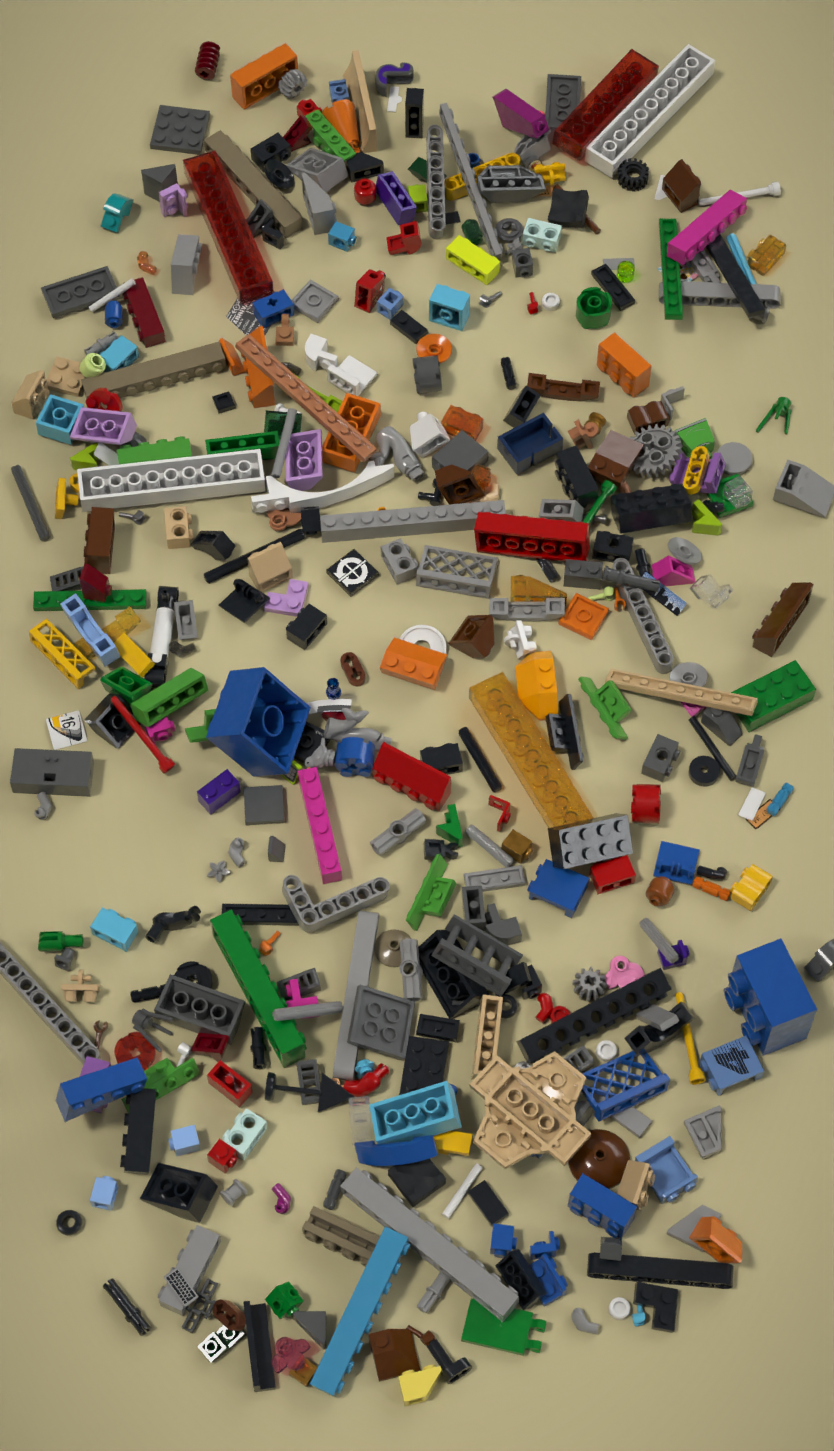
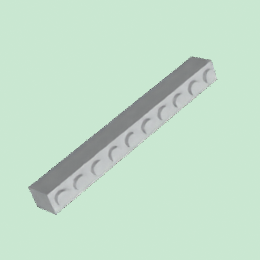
M504 500L322 515L320 516L322 543L474 530L478 512L506 514Z
M356 1167L341 1184L342 1194L383 1227L386 1226L408 1237V1243L411 1244L410 1248L438 1271L448 1276L454 1284L499 1320L504 1322L519 1304L518 1292L513 1287H506L501 1283L500 1277L495 1273L490 1274L487 1272L485 1266L480 1261H473L468 1257L469 1254L464 1248L460 1246L457 1248L452 1244L453 1241L444 1233L442 1235L438 1233L436 1227L431 1222H424L419 1218L420 1214L413 1208L408 1209L404 1206L403 1200L396 1195L393 1197L389 1194L388 1189L382 1183H375L367 1171H360Z

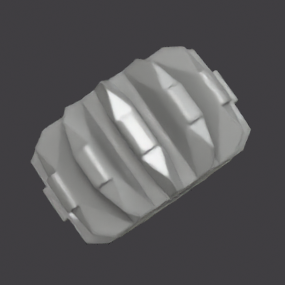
M291 69L281 77L282 80L279 81L278 88L286 97L295 98L296 95H300L301 91H304V87L307 86V79L298 69Z
M592 967L589 968V971L582 968L581 973L575 974L576 979L573 980L572 985L575 986L574 993H580V999L585 996L587 997V1002H589L591 997L594 1000H598V995H604L605 991L603 989L607 987V983L604 982L606 977L605 975H600L599 969L593 972Z

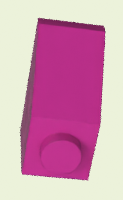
M669 555L652 564L653 577L656 580H660V583L665 586L695 583L693 567Z

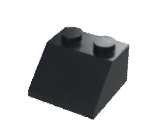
M109 693L84 720L97 735L118 749L134 730L113 705L111 698L117 696L133 717L134 715L132 708L120 694Z

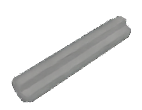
M470 825L466 829L465 833L505 867L512 865L514 859L474 825Z
M648 918L641 920L639 923L640 927L670 963L678 961V954Z

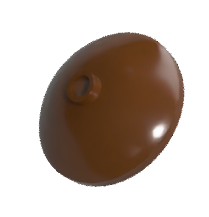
M602 1129L589 1130L591 1137L568 1161L569 1169L577 1181L582 1174H585L608 1189L613 1188L622 1180L627 1162L630 1160L629 1150L624 1141L616 1134ZM600 1152L604 1156L602 1158H599L596 1156V1154Z

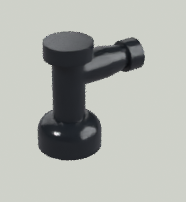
M435 478L432 483L435 488L434 494L419 492L418 499L430 500L432 506L441 505V492L437 487Z

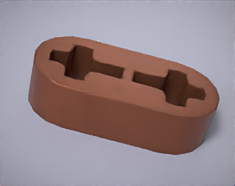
M352 652L344 653L340 661L349 683L356 687L363 685L365 682V672L357 656ZM347 659L352 661V667L346 662ZM353 672H356L360 679L354 678Z
M220 1299L215 1302L213 1315L227 1329L241 1331L245 1327L246 1317L244 1313L231 1301Z

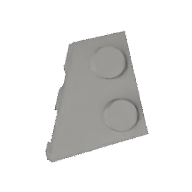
M702 1204L669 1228L667 1235L703 1252L704 1250L689 1239V1236L701 1217L714 1216L719 1219L721 1213Z

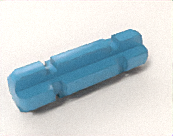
M789 783L783 784L782 789L779 790L772 803L767 807L768 814L775 816L793 791V786Z

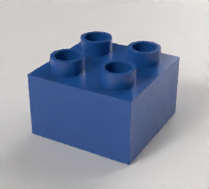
M265 667L232 670L229 672L225 686L220 693V699L213 719L209 724L206 738L253 777L288 774L311 707Z
M780 938L737 955L733 970L728 973L729 987L724 988V996L732 1011L741 1010L746 1021L741 1024L742 1034L747 1036L751 1046L757 1044L764 1056L807 1039L817 1008L783 940Z

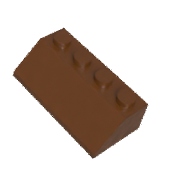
M791 583L788 589L786 587L783 589L780 601H776L771 608L772 613L764 617L761 623L763 626L760 630L756 629L752 636V639H754L753 648L773 657L808 605L813 583Z

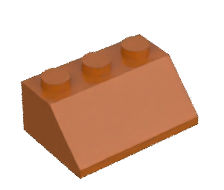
M394 637L385 651L380 670L383 674L436 690L448 655Z

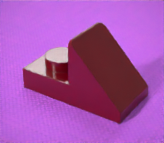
M303 115L298 117L283 136L290 144L291 152L311 143L307 135L313 127Z
M198 1033L191 1051L196 1055L211 1056L219 1062L222 1060L228 1046L229 1036Z

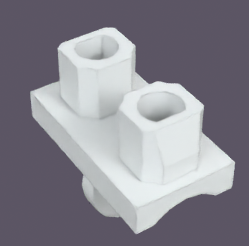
M516 620V625L507 632L508 636L504 638V644L511 646V649H515L517 659H523L526 654L535 652L537 647L534 641H527V638H530L532 635L531 626L523 625L522 620Z

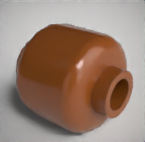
M661 876L651 880L645 894L653 906H665L670 902L675 889L670 879Z

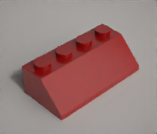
M385 742L382 743L372 768V777L381 784L389 785L394 791L406 794L411 800L420 801L428 809H435L440 812L451 794V776Z

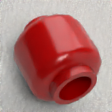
M360 179L354 185L355 200L364 205L374 202L377 195L375 183L370 179Z

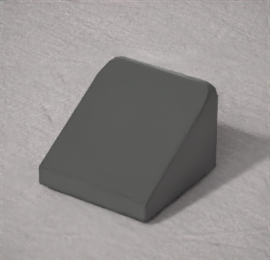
M270 836L268 860L269 862H283L285 844L276 837Z

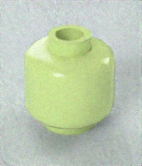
M89 353L81 361L79 369L84 377H94L103 373L106 363L99 354Z

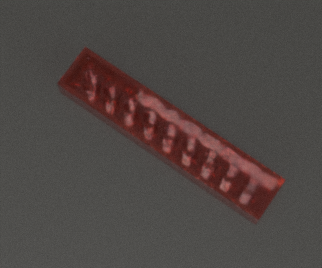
M216 150L184 159L185 176L240 304L274 293L273 281Z

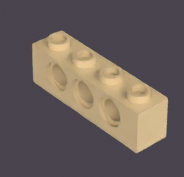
M483 994L480 1000L471 1076L473 1080L497 1055L503 997Z

